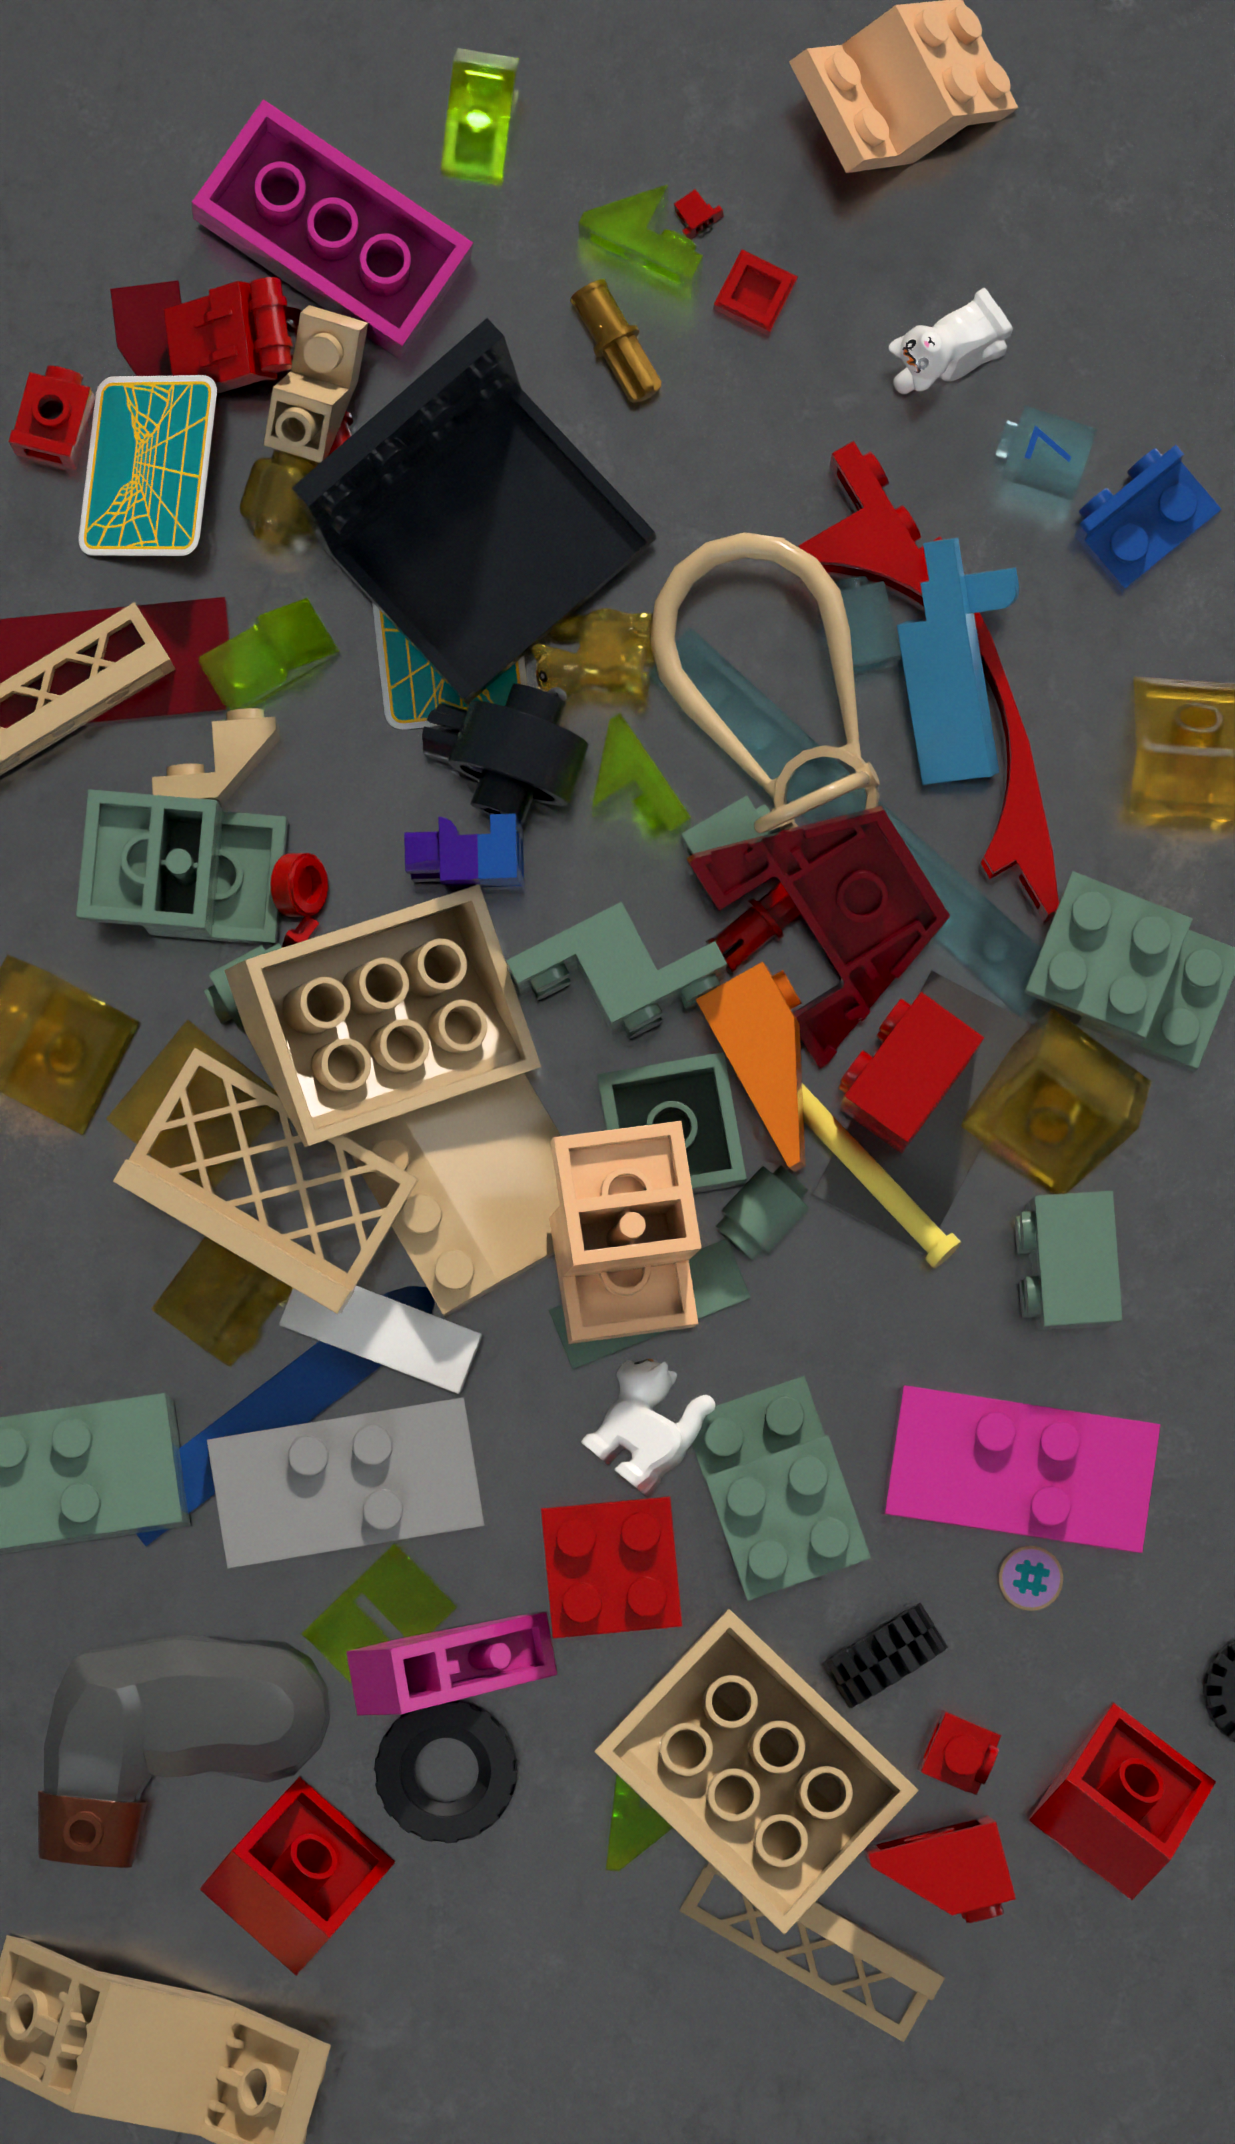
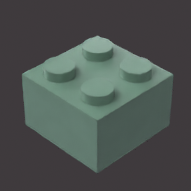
M724 1052L597 1074L606 1130L681 1121L693 1194L745 1185L747 1177Z
M1113 1191L1034 1196L1025 1204V1211L1020 1212V1216H1015L1017 1253L1029 1254L1030 1276H1025L1024 1280H1020L1022 1318H1033L1034 1332L1111 1327L1123 1321Z

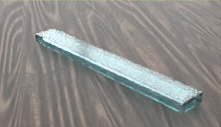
M691 627L676 642L682 669L770 779L773 780L779 777L786 763L802 751L820 747L817 742ZM655 664L647 673V677L677 703L659 679ZM819 757L811 759L799 767L790 780L787 804L851 774L834 758ZM859 788L800 815V817L807 824L865 810L867 798L865 789ZM879 800L878 806H882L950 914V918L935 934L933 939L1011 1011L1021 1017L1038 999L1025 994L1024 990L1041 948Z

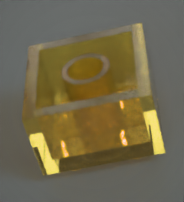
M187 1019L106 1120L134 1143L138 1144L194 1048L199 1049L277 1096L278 1094L274 1088ZM200 1067L187 1089L193 1115L230 1106L223 1079ZM233 1085L238 1103L256 1099ZM181 1101L169 1121L185 1117ZM268 1105L240 1111L249 1148L261 1145L281 1121L279 1112ZM232 1114L196 1123L205 1159L241 1150ZM185 1125L162 1131L149 1155L169 1168L197 1162L188 1126ZM243 1158L207 1167L215 1195L219 1197L245 1165ZM199 1169L181 1174L203 1187Z

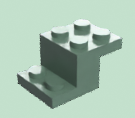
M88 789L76 918L82 921L144 926L150 935L276 945L280 911L273 902L270 883L274 865L281 856L285 855L288 819L284 816L225 812L217 800Z
M1072 871L1024 993L1081 1015L1077 1023L1079 1026L1196 1071L1200 1066L1235 976V947L1189 930L1193 920L1191 917Z
M622 902L506 960L511 979L520 997L533 991L537 1000L545 998L571 983L569 978L570 972L578 969L611 1035L613 1036L625 1030L629 1038L638 1036L663 1022L661 1018L663 1015L662 1010L679 1001H682L685 1009L697 1006L698 1003L695 999L721 985L719 981L725 979L727 963L716 941L657 970Z
M805 1375L717 1405L715 1410L704 1418L702 1427L692 1446L747 1601L871 1559L829 1435H825Z

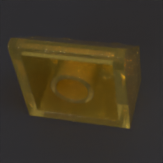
M1133 677L1127 760L1128 812L1144 813L1153 817L1172 815L1210 818L1219 822L1235 820V683Z
M7 954L0 967V1095L83 1135L139 1021L60 977Z
M1051 1008L1013 1044L964 1116L961 1127L1053 1194H1067L1139 1129L1152 1081Z

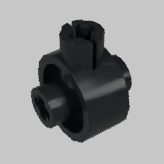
M515 683L511 687L505 706L485 701H471L465 710L447 704H439L429 713L427 721L443 726L446 732L424 726L422 733L423 753L427 758L448 763L457 771L478 780L470 802L471 806L487 814L516 813L521 824L525 822L532 800L557 806H566L569 803L589 744L582 737L559 726L566 706L564 700L543 690Z

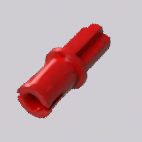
M781 882L760 900L757 901L754 898L748 900L747 905L749 909L715 937L706 941L707 945L716 941L721 953H724L737 942L733 948L723 955L727 963L726 969L730 973L737 970L741 963L772 938L778 941L784 937L782 930L801 915Z

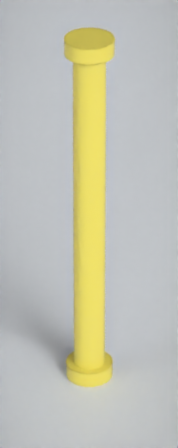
M802 1083L804 1123L928 1253L925 1260L931 1267L935 1269L959 1248L962 1242L953 1233L946 1236Z

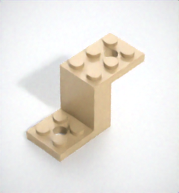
M6 1936L0 1957V2077L74 2113L198 2135L215 2144H305L307 2126L318 2088L325 2076L326 2061L331 2045L221 1996L96 1971L27 1939ZM267 2082L266 2093L263 2099V2089Z

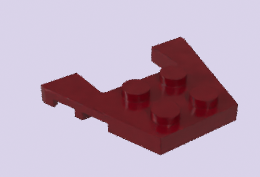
M882 806L697 852L686 858L719 911L772 877H777L795 903L841 976L839 984L793 1012L800 1024V1038L819 1068L829 1063L837 1053L836 1048L860 1020L862 1022L871 1012L869 1009L895 978H900L950 918V914Z

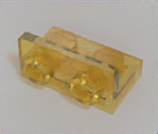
M205 1236L151 1310L227 1366H231L240 1355L252 1347L258 1337L261 1326L275 1307L290 1296L293 1288Z

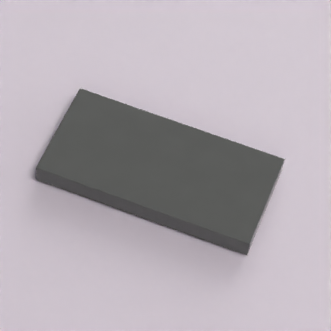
M931 970L920 992H923L985 1037L983 1042L902 1154L853 1118L847 1131L940 1228L1044 1029ZM833 1154L811 1196L924 1256L926 1251Z

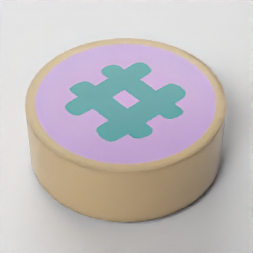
M1037 1546L1017 1548L1011 1551L1000 1564L997 1576L999 1590L1003 1597L1016 1608L1029 1611L1043 1609L1053 1603L1061 1592L1063 1586L1061 1565L1056 1557L1044 1548Z

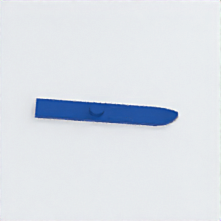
M407 1286L382 1295L426 1313H433L435 1300L427 1287ZM321 1341L313 1345L179 1448L188 1514L215 1495L207 1445L208 1439L309 1423L383 1365ZM170 1529L137 1533L136 1535L148 1547Z

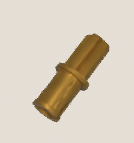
M605 279L596 280L575 292L571 296L570 302L576 307L597 344L593 349L596 357L604 356L628 400L633 403L644 401L660 390L661 380L636 338L640 333L637 325L629 326L610 293Z

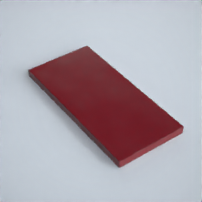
M226 597L137 605L173 663L175 670L83 726L235 710L236 698ZM126 607L0 619V683ZM133 623L109 636L104 660L117 662L145 645ZM98 644L81 653V655L95 657ZM68 661L55 669L49 693L62 695L89 679L92 666ZM43 677L28 685L27 688L40 690ZM14 694L2 701L0 704V727L8 728L33 713L38 699Z

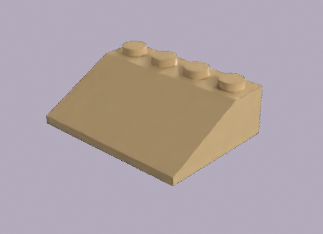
M475 885L244 960L224 970L244 1030L304 1147L541 1067L480 885Z
M525 1073L343 1134L419 1179L395 1219L392 1228L445 1318L555 1255L549 1217L560 1206L550 1141L554 1137L561 1135ZM350 1154L357 1167L368 1165ZM378 1170L361 1174L381 1209L386 1208L400 1183Z
M730 1609L723 1612L594 1751L783 1935L789 1931L919 1791Z

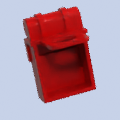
M266 277L253 280L250 283L242 281L232 282L208 290V296L164 309L172 376H209L214 380L218 394L265 379L276 380L277 373L292 368L293 355L290 353V350L293 349L292 338L288 336L287 322L293 327L297 337L300 313L302 311L298 308L287 306V298L283 296L280 278Z

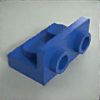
M1177 445L1173 446L1164 455H1161L1156 448L1148 452L1127 471V474L1132 479L1131 482L1115 495L1108 488H1105L1088 501L1078 512L1084 520L1079 524L1074 535L1075 538L1122 593L1212 521L1222 510L1181 462L1184 453Z

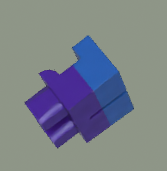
M516 813L490 814V834L460 835L453 822L445 817H438L439 831L404 833L405 871L411 875L412 882L440 881L448 894L475 885H480L482 894L525 893L523 829Z

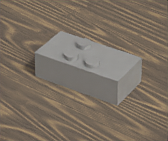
M464 1397L207 1440L227 1569L485 1526Z

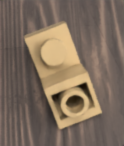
M311 305L307 306L300 313L291 371L272 390L264 446L319 463L328 457L358 382L368 322Z
M258 708L227 711L225 721L212 722L215 772L205 773L203 764L169 766L166 768L167 776L152 777L153 795L217 800L220 807H222L280 740V727L276 717H264V710Z

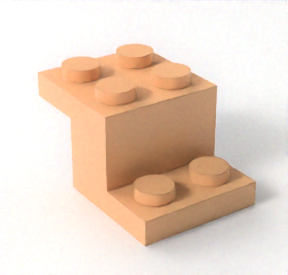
M963 0L895 5L842 45L807 48L789 61L846 173L914 164L967 125L1001 121L1019 108L1010 92V80L1007 73L994 61L981 36L982 27L979 19L965 5Z
M675 1121L554 1137L550 1144L560 1206L549 1217L568 1344L691 1328L699 1324L689 1259L702 1248L682 1122Z

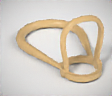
M743 532L704 543L673 568L657 596L654 604L650 644L659 679L681 709L745 772L762 786L773 799L775 807L772 808V812L754 822L755 831L761 834L779 827L782 831L798 827L794 818L859 788H864L866 792L865 810L877 807L880 797L878 790L880 785L879 778L871 763H865L861 758L851 634L840 589L817 558L784 538ZM743 558L777 563L800 577L818 601L847 744L842 747L824 745L802 751L787 762L779 777L773 780L769 778L682 669L675 643L678 609L693 583L715 566ZM819 757L837 758L852 766L856 771L854 774L834 781L787 804L790 780L796 770L811 759Z

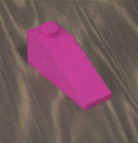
M546 1611L410 1636L346 1651L357 1716L404 1714L557 1675Z

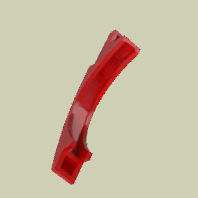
M852 441L832 453L829 467L856 512L798 545V547L817 558L829 575L859 579L884 587L909 599L924 609L920 583L929 580L924 546L918 549L915 541L921 539L920 531L908 510L903 505L894 509L882 489L889 485V481L875 455L871 451L862 455L855 442ZM940 536L933 541L942 540ZM977 612L974 615L984 678L991 690L1000 715L1007 763L1005 793L1000 818L993 839L980 866L989 881L1012 869L1040 918L1045 922L1054 917L1059 900L1053 849L1032 751L993 638L980 612Z

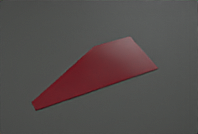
M179 280L110 289L117 348L136 376H172L164 309L181 304Z

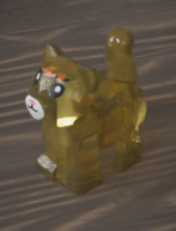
M602 608L585 615L567 617L547 636L558 641L580 639V647L576 653H572L544 644L534 645L531 651L537 662L536 679L538 686L564 701L586 689L598 693L626 692L630 693L637 701H646L650 687L649 672H643L645 660L655 662L650 644L653 613L629 614L615 609Z

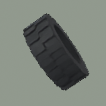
M456 1700L404 1713L391 1724V1727L379 1744L374 1765L377 1794L380 1795L384 1804L383 1808L388 1815L392 1816L400 1824L399 1827L407 1833L411 1832L421 1837L420 1839L429 1842L457 1843L464 1839H471L491 1827L501 1817L511 1801L517 1784L518 1771L514 1744L498 1719L474 1703ZM441 1738H452L463 1742L472 1750L478 1762L479 1772L474 1788L461 1800L451 1803L437 1802L427 1797L418 1787L414 1775L415 1761L419 1752L428 1743Z

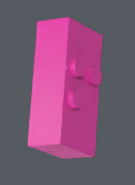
M264 99L191 202L194 220L326 310L368 322L366 337L399 360L408 351L468 264L472 255V241Z
M903 1385L899 1390L881 1515L1123 1552L1142 1553L1161 1424Z

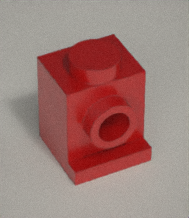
M47 366L45 376L29 372L14 430H11L8 441L17 456L77 470L95 404V396L91 387L82 385L84 378L82 374L59 366ZM50 400L63 404L62 413L55 419H46L41 416L42 406Z
M941 1710L917 1770L965 1792L977 1795L981 1784L984 1785L993 1768L999 1751L997 1745L1002 1735Z

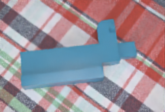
M958 537L923 543L929 580L920 583L926 618L909 620L897 625L922 785L991 777L999 773V766L974 613L999 610L1011 606L1019 595L1017 570L1014 567L964 575Z

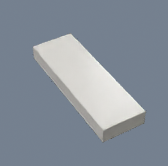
M359 1286L355 1287L353 1295L340 1314H336L293 1288L279 1323L284 1328L459 1395L483 1336L479 1332Z

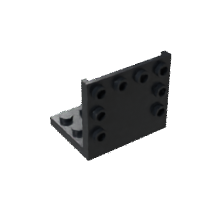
M488 318L481 322L292 487L318 543L466 705L657 539L655 531L521 389L505 337Z

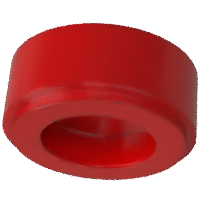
M287 853L278 859L274 865L270 883L271 895L276 908L288 917H310L320 911L328 893V877L322 862L317 856L311 853Z

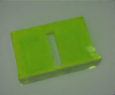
M394 1543L301 1634L352 1684L346 1651L391 1641L353 1601L361 1593L404 1636L403 1638L431 1633L457 1606Z

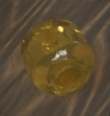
M277 449L273 450L271 457H260L254 461L239 505L241 515L247 521L255 524L254 537L274 545L289 547L292 537L310 538L314 535L292 487L320 463Z

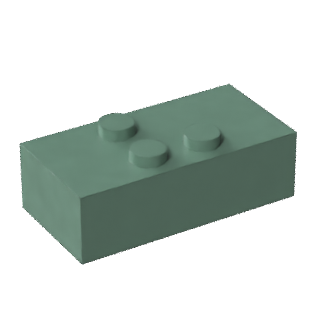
M166 1393L0 1417V1554L191 1526L181 1465L174 1399Z

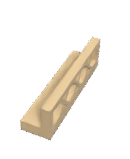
M135 602L0 683V704L14 694L38 699L33 713L8 728L0 727V776L175 670L173 663ZM133 623L145 645L117 662L104 660L109 636ZM98 644L95 657L81 655V653ZM68 661L92 666L89 679L62 695L49 693L55 669ZM43 677L40 690L27 688V686Z
M706 1861L679 1909L680 1912L900 2041H905L928 1999L931 2001L934 1999L945 1977L941 1972L818 1900L797 1921L802 1945L775 1951L764 1945L761 1940L756 1918L764 1915L757 1909L753 1910L752 1904L744 1896L743 1900L747 1912L721 1919L698 1906L714 1875L716 1874L725 1879ZM749 1920L754 1938L731 1924ZM806 1927L824 1937V1939L809 1942ZM835 1944L853 1954L858 1977L835 1984L827 1982L818 1976L812 1951ZM805 1953L809 1970L787 1957ZM862 1960L880 1971L865 1975ZM892 1977L916 1991L898 2023L875 2010L868 1983ZM861 1986L865 2003L843 1990Z

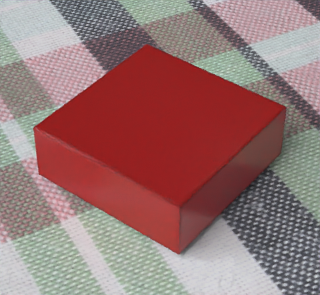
M741 249L714 302L713 310L770 337L797 283L798 276Z

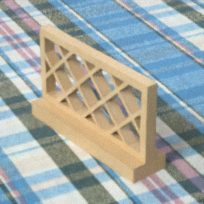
M194 1048L130 1158L124 1161L113 1182L336 1314H340L349 1302L355 1287L419 1179L342 1134L327 1140L335 1145L341 1172L305 1181L296 1144L302 1143L299 1135L293 1137L289 1116L280 1098L199 1049ZM200 1067L223 1079L230 1106L193 1115L187 1089ZM233 1085L256 1099L238 1103ZM181 1101L185 1117L169 1121ZM268 1105L279 1112L285 1139L249 1148L240 1111ZM232 1114L241 1150L205 1159L196 1123ZM185 1125L188 1126L197 1162L169 1168L149 1156L162 1131ZM288 1146L297 1183L260 1192L251 1156ZM345 1151L368 1165L349 1170ZM243 1158L252 1195L225 1201L213 1193L207 1167ZM199 1169L203 1187L181 1174ZM378 1170L400 1183L386 1208L360 1214L351 1177ZM343 1179L353 1216L316 1226L307 1188ZM299 1191L308 1228L281 1234L269 1227L263 1200ZM254 1202L259 1220L240 1210L237 1206ZM380 1217L367 1239L363 1221ZM355 1223L361 1251L347 1273L325 1260L318 1233ZM310 1235L315 1253L292 1239Z

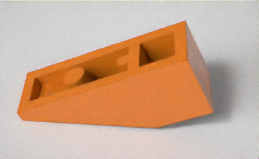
M762 961L695 1000L787 1166L795 1173L806 1167L800 1024L792 1011L793 1008L802 1004L784 970L772 975L769 968Z

